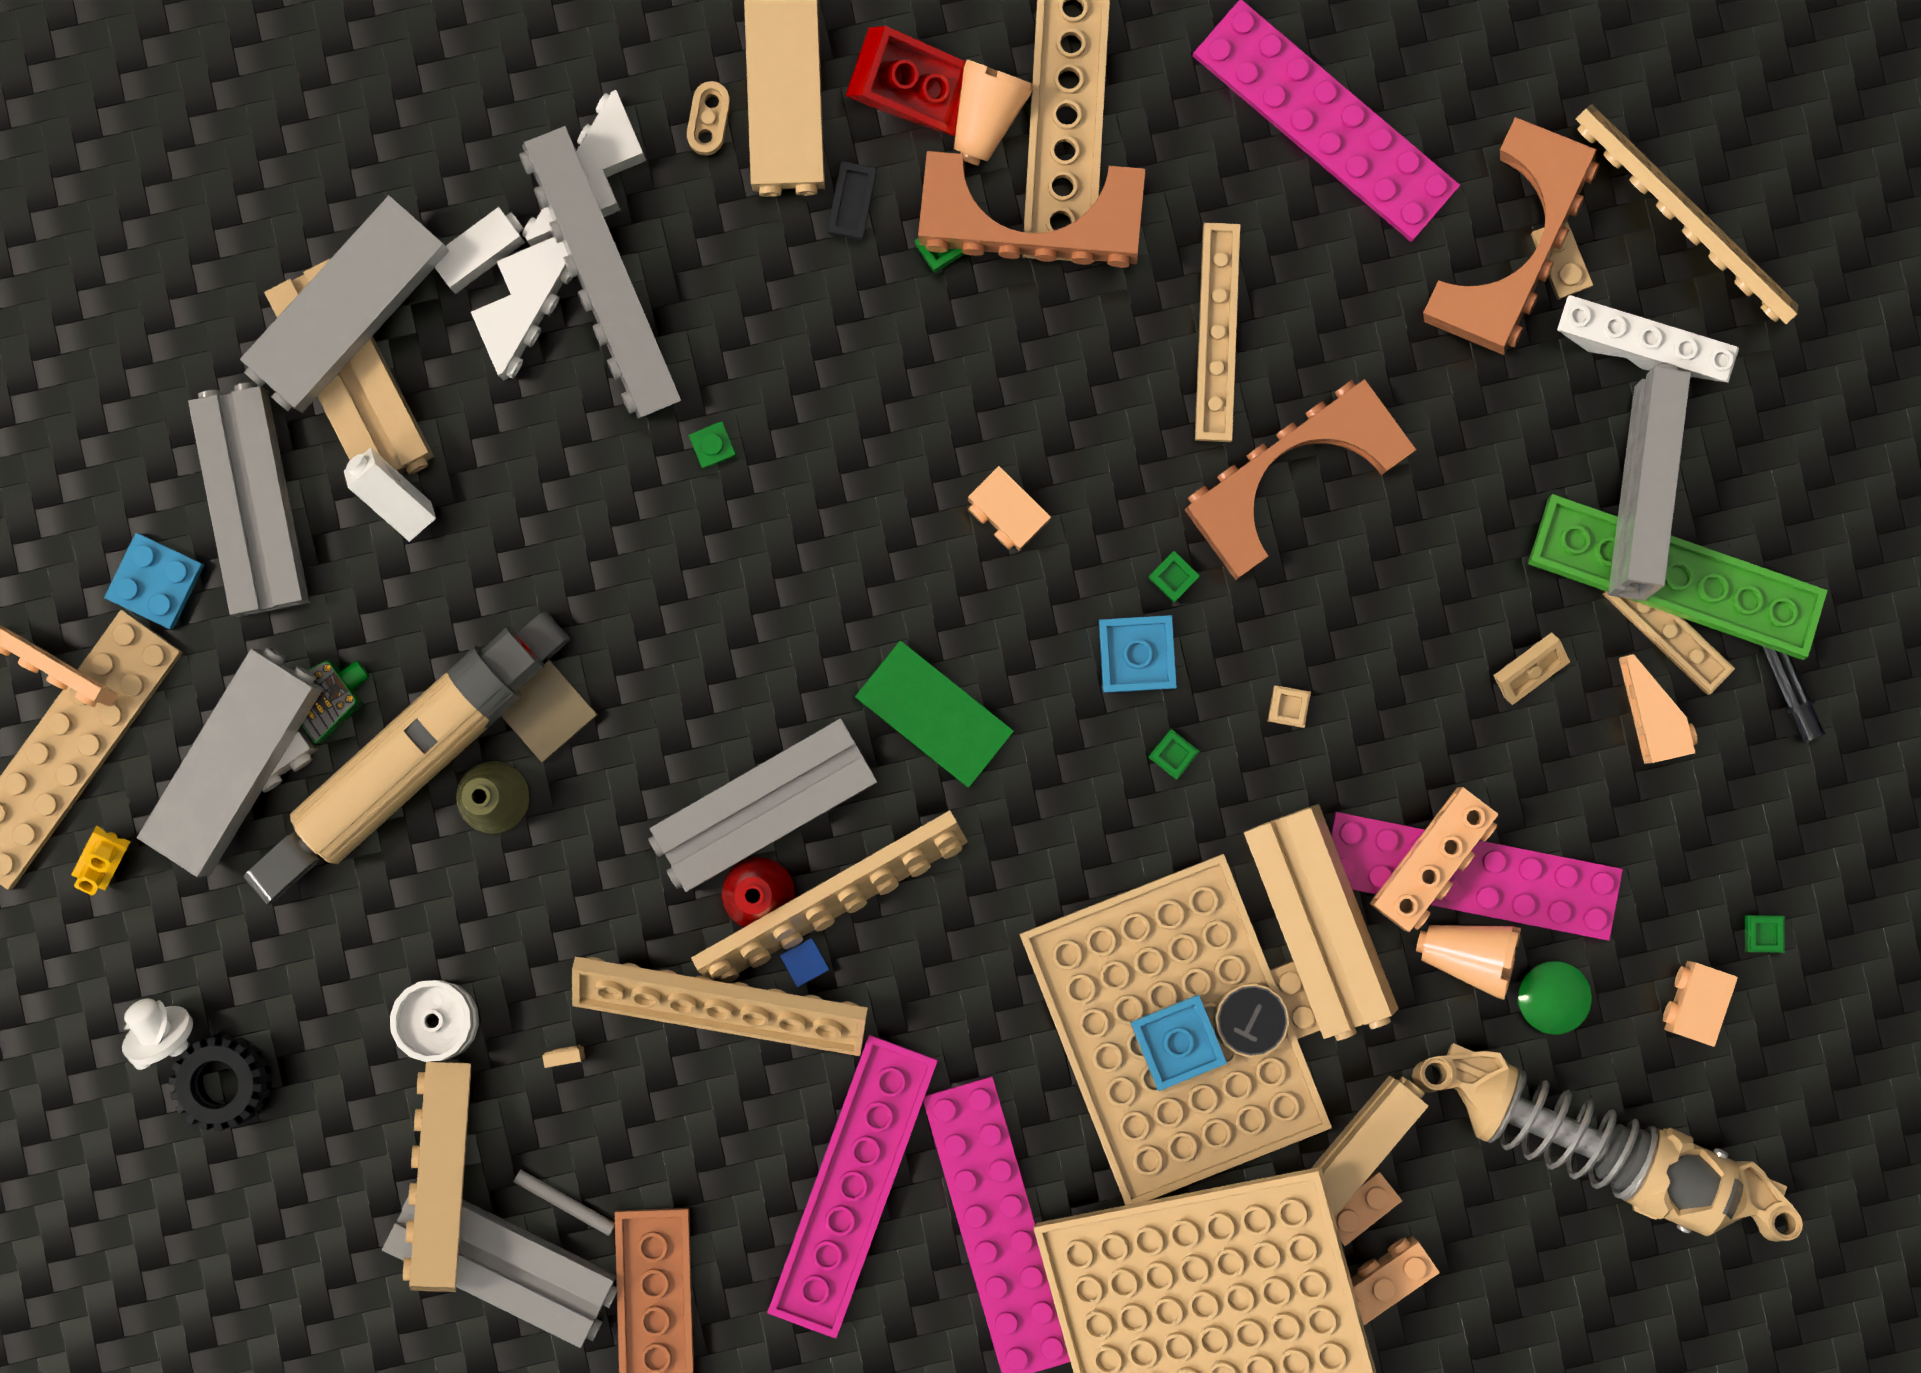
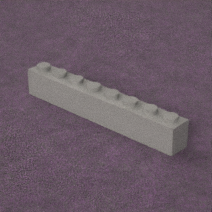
M566 126L524 142L522 145L524 152L519 154L521 162L527 174L534 173L539 185V187L534 188L536 197L542 209L548 207L554 220L549 223L550 230L556 243L562 241L568 253V256L563 257L571 278L578 276L583 290L578 291L579 298L585 311L592 310L597 324L592 326L600 346L607 344L612 358L607 359V363L614 379L621 378L626 392L621 393V396L629 414L635 412L637 417L641 418L681 401Z

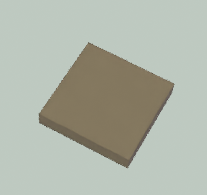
M548 660L544 664V668L519 689L522 698L502 715V718L536 757L544 763L596 718L598 714L554 663Z

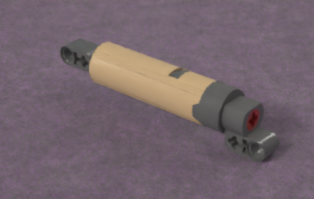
M543 611L518 633L507 626L483 649L474 646L291 812L290 821L295 831L271 849L247 871L243 878L269 905L280 898L319 862L320 858L316 854L321 856L326 862L339 864L522 698L519 689L543 669L544 664L570 640L568 634L547 611Z

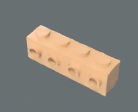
M1457 787L1369 904L1404 931L1410 932L1413 927L1418 930L1428 919L1431 912L1427 908L1436 898L1440 901L1452 887L1453 883L1449 879L1457 869L1463 871L1472 861L1475 854L1471 850L1479 840L1485 842L1494 832L1497 824L1493 821L1499 814L1464 787Z
M1413 1236L1408 1239L1406 1237L1401 1238L1387 1249V1254L1378 1260L1373 1258L1358 1268V1274L1351 1278L1363 1325L1440 1273L1421 1244Z

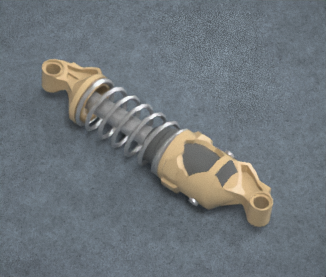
M1453 1043L1447 1055L1423 1060L1413 1069V1083L1423 1092L1431 1093L1447 1089L1457 1090L1467 1108L1472 1128L1477 1138L1489 1143L1500 1138L1502 1148L1505 1150L1518 1146L1522 1141V1151L1526 1159L1531 1160L1544 1152L1545 1163L1551 1170L1562 1166L1566 1162L1568 1174L1572 1179H1577L1588 1173L1590 1183L1595 1189L1611 1183L1614 1196L1632 1204V1209L1635 1212L1654 1220L1665 1218L1678 1224L1677 1228L1682 1232L1689 1234L1693 1230L1704 1236H1709L1747 1216H1751L1754 1219L1762 1236L1769 1241L1793 1240L1802 1231L1803 1222L1801 1216L1784 1197L1787 1186L1769 1179L1765 1172L1753 1161H1733L1727 1158L1728 1153L1715 1148L1712 1152L1694 1144L1693 1137L1672 1128L1661 1130L1650 1126L1643 1130L1639 1128L1637 1119L1631 1120L1627 1126L1622 1124L1615 1125L1617 1114L1614 1109L1609 1110L1605 1114L1598 1130L1588 1126L1594 1112V1103L1591 1099L1583 1104L1576 1120L1566 1117L1572 1099L1570 1090L1562 1093L1554 1111L1543 1107L1549 1092L1547 1080L1540 1083L1532 1101L1520 1097L1527 1079L1526 1072L1508 1064L1501 1053L1489 1051L1473 1052ZM1428 1065L1436 1067L1440 1073V1080L1436 1085L1431 1084L1426 1079L1425 1070ZM1508 1123L1522 1129L1511 1143L1506 1142ZM1530 1133L1544 1138L1541 1145L1533 1153H1530L1528 1150ZM1552 1142L1567 1148L1565 1153L1555 1163L1550 1158ZM1574 1152L1590 1158L1586 1165L1577 1173L1573 1171ZM1595 1173L1598 1178L1602 1179L1601 1182L1596 1181ZM1778 1215H1781L1786 1222V1229L1782 1234L1776 1230L1774 1224Z

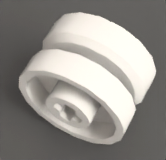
M421 981L406 988L395 1000L390 1014L391 1034L397 1046L409 1057L424 1062L450 1060L462 1054L474 1041L479 1027L478 1008L472 996L461 986L447 981ZM435 1014L439 1018V1023L437 1026L431 1027L429 1020L433 1019Z

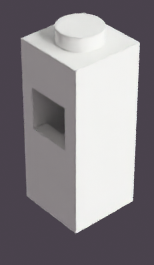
M498 207L448 243L446 247L449 249V252L435 266V269L449 288L456 294L496 265L497 261L507 257L522 246L525 242L519 233L524 228L512 212L505 216Z
M371 447L363 454L354 456L347 464L344 474L348 488L409 542L436 519L431 501Z

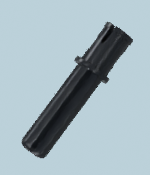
M1762 646L1789 706V709L1786 710L1787 714H1792L1803 743L1825 735L1826 733L1812 705L1815 701L1814 699L1810 701L1791 656Z

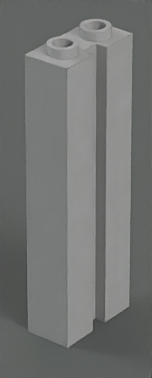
M388 195L240 358L248 366L244 373L260 387L266 382L276 392L271 397L284 409L289 411L294 407L303 413L444 258L449 249Z
M1660 364L1654 366L1646 374V379H1641L1634 386L1608 595L1645 601L1665 586L1691 372L1680 371V368L1676 365Z
M254 382L235 385L234 391L231 394L221 395L220 390H207L198 393L199 398L188 400L230 615L243 617L310 603L268 391L260 386H256Z
M266 647L265 650L250 649L137 836V839L196 877L210 876L324 689L314 682L316 679L315 675L299 666L294 671L288 668L283 663L286 657L269 647Z
M840 718L652 826L649 829L653 836L648 838L658 857L666 855L671 864V868L666 871L676 889L683 887L685 892H688L873 786L878 781Z
M409 1195L397 1222L394 1224L382 1248V1251L403 1261L404 1258H411L412 1243H406L407 1220H414L415 1205H408ZM462 1199L456 1287L579 1348L583 1346L586 1339L593 1342L603 1322L597 1319L603 1306L610 1308L618 1289L613 1285L616 1280V1274Z

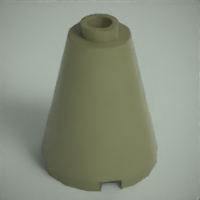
M500 761L479 763L465 773L458 785L456 800L459 812L472 828L480 832L495 834L510 830L522 821L528 810V784L519 770L507 763ZM484 792H486L487 795L485 802L483 800Z

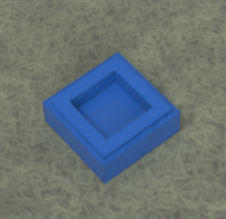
M813 937L780 955L797 987L830 970Z

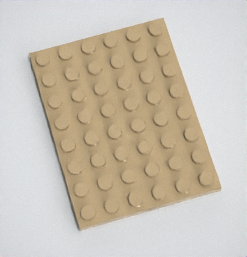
M1224 854L1019 934L1125 1205L1149 1201L1332 1128L1290 1020L1284 1040L1277 1049L1265 1056L1250 1058L1236 1054L1223 1044L1217 1033L1215 1025L1217 1006L1223 996L1231 989L1239 985L1255 983L1269 987L1279 995ZM1199 994L1227 1064L1158 1091L1130 1021Z
M1321 1167L1039 1222L1033 1227L1073 1373H1376Z

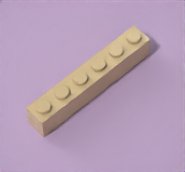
M426 1062L425 1072H418L417 1094H423L422 1109H415L414 1131H421L420 1146L413 1145L411 1168H418L417 1183H410L408 1205H415L414 1220H407L406 1243H412L411 1258H404L403 1281H410L409 1287L411 1291L456 1292L471 1084V1064Z

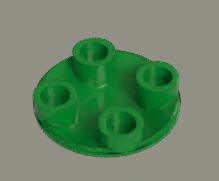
M1545 961L1531 969L1524 977L1519 988L1517 1005L1526 1021L1532 1027L1543 1033L1558 1035L1568 1033L1582 1024L1590 1011L1592 995L1587 979L1577 968L1564 962Z

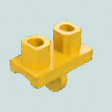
M96 826L71 874L77 878L74 887L89 895H95L98 888L105 891L131 841L118 839L115 833H106L103 828Z

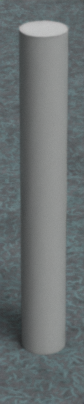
M523 1170L518 1172L513 1181L607 1236H610L615 1227V1222Z

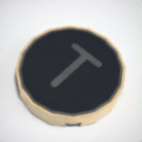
M1255 983L1239 985L1228 991L1218 1003L1215 1013L1217 1033L1223 1044L1236 1054L1250 1058L1265 1056L1277 1049L1286 1037L1289 1026L1288 1010L1281 997L1269 987Z

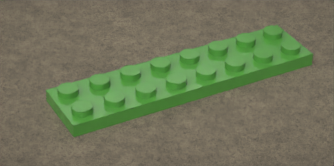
M1552 494L1548 498L1528 564L1608 592L1618 517ZM1671 536L1665 586L1645 601L1629 600L1805 660L1809 656L1828 590Z

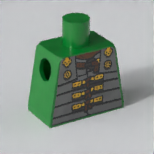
M329 660L307 670L316 676L314 682L324 688L302 724V727L315 744H324L362 706L363 701L355 691V688L368 680L370 675L358 660L342 671L335 662Z

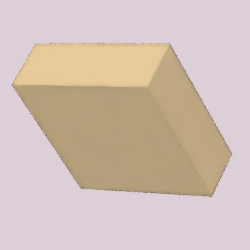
M1275 685L1273 687L1267 722L1305 728L1311 692Z
M581 1045L548 1050L542 1055L544 1068L581 1062L585 1059L584 1048Z

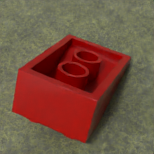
M888 26L869 27L845 96L876 110L955 136L963 71L966 61Z

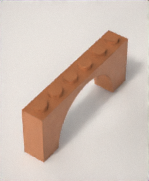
M1516 117L1500 148V161L1512 166L1524 175L1532 184L1541 200L1545 215V227L1540 243L1530 259L1521 268L1499 281L1479 286H1459L1438 280L1423 312L1425 323L1502 355H1505L1508 346H1516L1523 331V327L1519 326L1523 314H1531L1538 299V294L1534 293L1539 280L1546 282L1554 264L1553 261L1549 260L1554 248H1562L1569 229L1565 228L1570 215L1577 216L1584 200V196L1580 195L1585 182L1592 184L1600 165L1595 162L1596 149Z
M927 151L918 232L920 245L926 246V250L943 253L947 252L948 249L957 248L962 249L964 254L973 256L983 255L984 252H996L999 256L1009 259L1019 258L1020 255H1033L1035 259L1045 262L1056 261L1057 258H1069L1073 263L1082 265L1092 264L1093 261L1108 262V265L1118 268L1128 267L1129 264H1137L1145 169L1109 166L1108 175L1101 194L1083 216L1058 230L1043 233H1026L1000 225L980 209L970 194L965 181L963 154Z
M1365 379L1357 385L1353 380L1349 381L1335 392L1338 398L1331 404L1326 406L1323 401L1305 413L1308 420L1299 427L1292 422L1276 434L1279 439L1278 442L1269 448L1263 443L1247 455L1250 462L1239 470L1235 464L1217 477L1221 483L1211 490L1203 486L1188 497L1191 504L1187 506L1185 512L1235 580L1268 557L1255 527L1254 499L1264 472L1279 456L1304 445L1332 444L1361 455L1383 475L1416 450Z

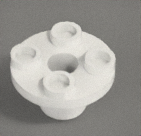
M145 998L132 1004L126 1011L124 1016L126 1026L124 1029H130L123 1041L122 1052L137 1070L145 1069L152 1063L158 1062L167 1056H178L187 1049L189 1043L186 1039L192 1031L193 1020L186 1009L179 1006L165 1007L160 1000L155 1001Z

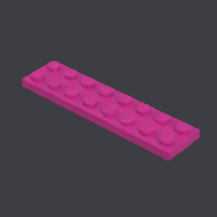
M1239 0L1193 53V57L1410 242L1416 238L1460 186V184L1243 0Z
M1334 812L1330 834L1352 890L1377 894L1425 829ZM1479 840L1471 850L1475 856L1463 871L1457 869L1449 879L1453 885L1440 901L1435 898L1430 904L1432 906L1609 941L1623 869Z
M869 1034L769 1306L768 1314L835 1339L837 1338L938 1059Z
M993 1076L925 1095L923 1100L1001 1373H1035L1069 1363V1354L1033 1228L1035 1226L1034 1218Z

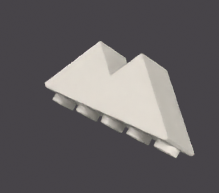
M616 90L612 91L610 95L605 93L596 107L598 115L592 125L587 124L581 131L577 141L580 146L576 151L604 217L620 211L607 177L646 161ZM548 207L541 210L537 219L532 217L523 230L522 236L526 238L531 246L553 237L549 223L554 220Z
M554 237L497 261L511 295L471 312L496 372L502 380H506L508 377L513 379L517 375L523 363V359L520 358L526 346L532 347L541 332V328L538 327L545 314L550 316L558 304L559 296L556 294L563 283L568 284L572 280L563 257L568 256L563 241L556 243Z
M1570 295L1567 297L1557 328L1559 332L1588 352L1624 357L1644 370H1651L1654 366L1660 364H1672L1679 367L1680 371L1691 372L1690 377L1726 383L1729 382L1739 351L1737 346Z

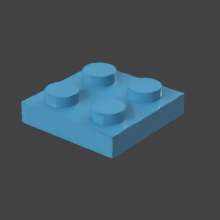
M135 533L104 598L173 630L202 572L204 564L148 537Z
M1172 615L1099 620L1103 693L1177 688Z
M1199 994L1130 1021L1158 1091L1227 1064Z

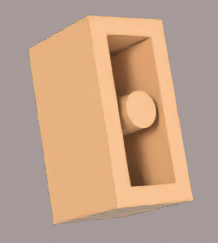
M1000 466L968 496V501L972 504L968 510L982 524L988 520L998 530L994 536L1009 550L1014 546L1020 551L1051 519Z
M1687 961L1686 966H1681L1676 975L1674 985L1678 990L1674 1001H1669L1665 1008L1663 1022H1666L1664 1030L1715 1047L1738 977L1696 962Z

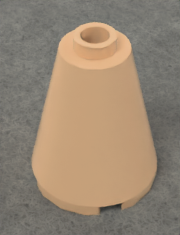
M970 60L966 61L963 71L954 149L963 154L964 161L979 166L980 160L988 162L1031 95L1034 84Z
M1429 925L1427 932L1420 931L1416 952L1422 953L1421 961L1496 998L1504 1000L1514 966L1515 948L1518 947L1521 928L1515 926Z

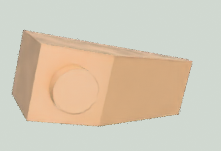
M1634 654L1620 657L1619 662L1644 764L1695 753L1694 745H1697V734L1693 724H1688L1684 713Z

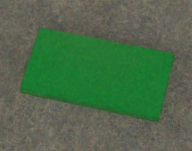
M901 640L855 696L856 699L968 788L1014 732Z

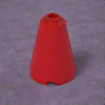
M762 857L749 858L735 865L726 876L722 887V901L725 910L730 918L742 927L748 926L795 898L794 884L786 869L779 863ZM751 888L758 890L760 893V899L756 903L751 902L748 897V890Z

